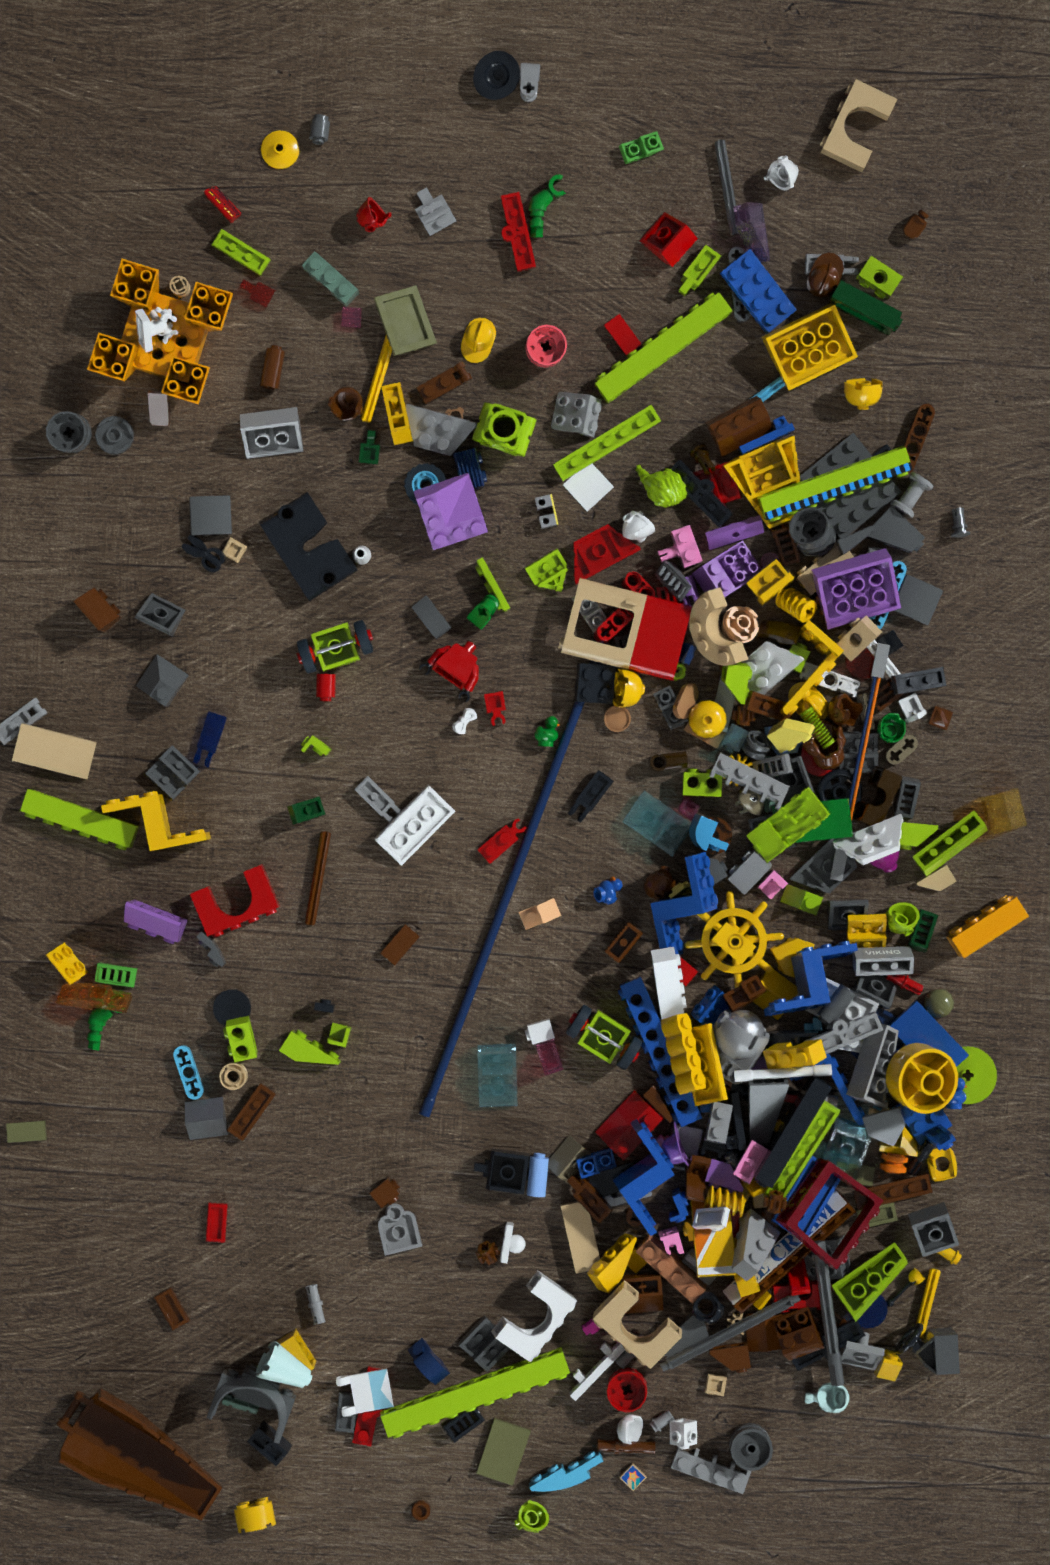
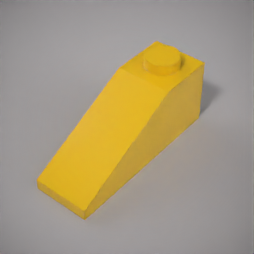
M400 382L381 386L394 445L413 441Z

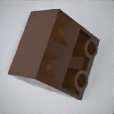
M658 1272L623 1275L622 1282L625 1280L639 1292L638 1301L625 1314L663 1311L661 1275Z
M809 1307L772 1319L783 1356L789 1361L825 1348L820 1330Z

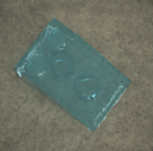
M837 1117L831 1128L822 1159L832 1162L843 1171L849 1168V1163L857 1164L853 1175L855 1180H857L871 1142V1137L868 1136L865 1125L860 1126L856 1122ZM837 1161L847 1164L844 1167H839Z

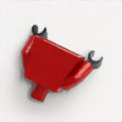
M467 641L463 647L455 643L453 646L447 645L436 649L428 658V663L420 665L419 670L427 666L428 672L425 675H429L434 670L459 689L465 688V690L459 693V699L465 693L468 695L466 702H468L470 692L473 691L479 679V666L476 664L478 658L472 654L476 646L472 642Z

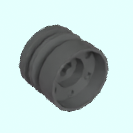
M64 411L53 415L48 421L46 437L55 449L67 453H77L84 450L90 443L92 430L88 420L82 415ZM70 429L75 431L72 437L67 435Z
M813 507L804 508L798 511L790 521L789 532L804 555L821 557L833 548L836 541V532L826 514L820 509Z

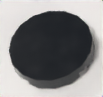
M238 989L225 990L216 997L213 1003V1013L217 1021L226 1026V1020L250 1016L251 1002L248 996Z

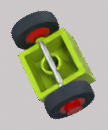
M364 621L354 622L355 637L352 635L349 623H343L311 634L315 646L314 651L309 646L307 639L297 641L299 651L297 657L299 663L303 664L307 674L317 671L316 657L319 658L323 672L361 660L356 642L361 647L364 655L372 653L373 646L371 641L373 636L370 629L367 630Z
M586 1005L581 1006L578 1012H574L569 1019L570 1025L566 1030V1034L575 1038L584 1029L577 1044L611 1064L619 1051L620 1057L616 1065L626 1070L631 1062L634 1063L640 1054L638 1051L642 1041L637 1037H633L624 1046L623 1043L631 1032L630 1029L598 1009L590 1022L587 1023L592 1009Z

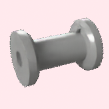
M914 472L910 473L911 483L900 500H893L890 503V506L910 519L914 517V512L911 509L924 490L930 491L934 487L928 480Z

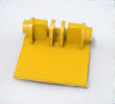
M65 942L46 954L47 958L69 985L74 982L76 983L88 973L85 965L78 960L72 949Z

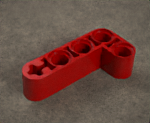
M629 572L623 578V589L638 593L646 592L649 596L655 597L654 589L639 573ZM633 578L636 581V585L631 586L627 579ZM618 608L595 630L594 639L596 642L603 644L609 642L634 618V613ZM619 617L622 625H616L613 618ZM609 627L611 630L602 637L601 633Z

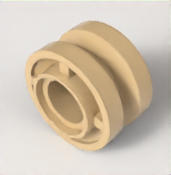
M239 1062L226 1064L220 1071V1082L229 1090L241 1088L248 1078L246 1067ZM236 1071L239 1075L238 1080H231L229 1072Z

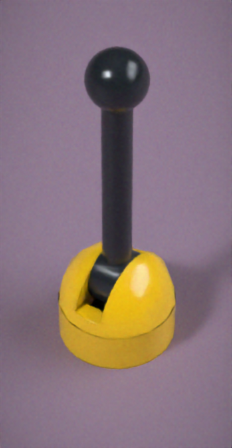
M914 1268L908 1275L909 1282L892 1299L887 1300V1306L892 1307L894 1302L912 1284L919 1285L925 1280V1277Z

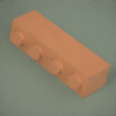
M648 1234L638 1244L636 1253L692 1304L706 1291L707 1284L697 1277L696 1273L685 1265L675 1253L671 1251L670 1255L667 1254L664 1243L655 1235L650 1236Z

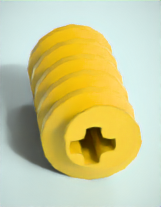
M794 588L783 589L776 596L775 602L777 607L797 618L802 623L809 621L817 610L815 601Z
M711 1185L704 1208L707 1204H709V1208H714L715 1206L727 1207L732 1210L733 1216L739 1211L742 1218L746 1199L742 1192L739 1197H737L736 1191H733L730 1196L729 1189H726L722 1194L720 1187L714 1192V1186Z

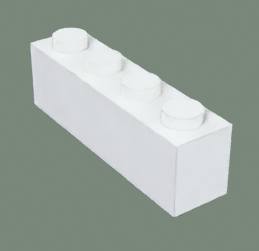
M674 947L651 950L661 1019L683 1014V1008H687L685 996L682 997L681 995L685 994L683 982L680 983L679 981L683 980L682 970L678 968L681 965L680 956L675 954Z

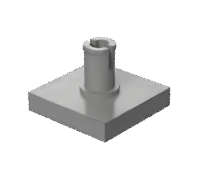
M864 1332L865 1336L857 1340V1343L846 1341L840 1352L843 1364L871 1370L877 1369L884 1357L885 1349L869 1346V1333Z

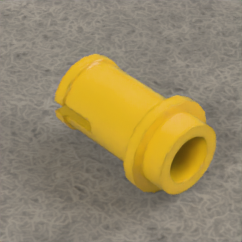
M951 1248L936 1253L949 1260L950 1264L957 1265L962 1256L958 1250L954 1251Z

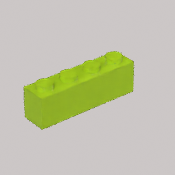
M972 811L915 854L913 859L927 877L987 832V826L978 814Z

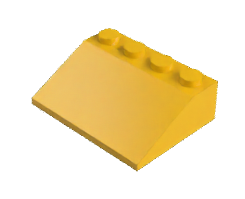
M831 303L762 336L767 351L788 391L858 357L836 305Z

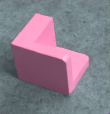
M772 870L757 887L768 898L772 899L788 883Z

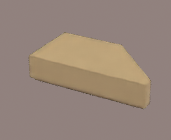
M945 865L916 882V885L942 891L957 881L948 866Z

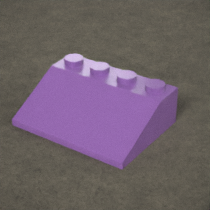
M885 548L811 570L827 629L852 623L858 617L860 619H863L866 615L873 617L901 608L892 557Z

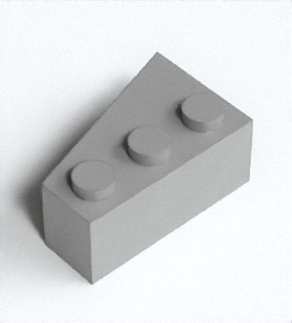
M751 1208L742 1215V1218H739L738 1223L740 1227L736 1236L738 1241L737 1247L734 1249L732 1270L745 1281H748L759 1272L781 1233Z

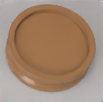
M612 706L604 715L606 727L613 732L624 731L631 722L630 713L625 707Z

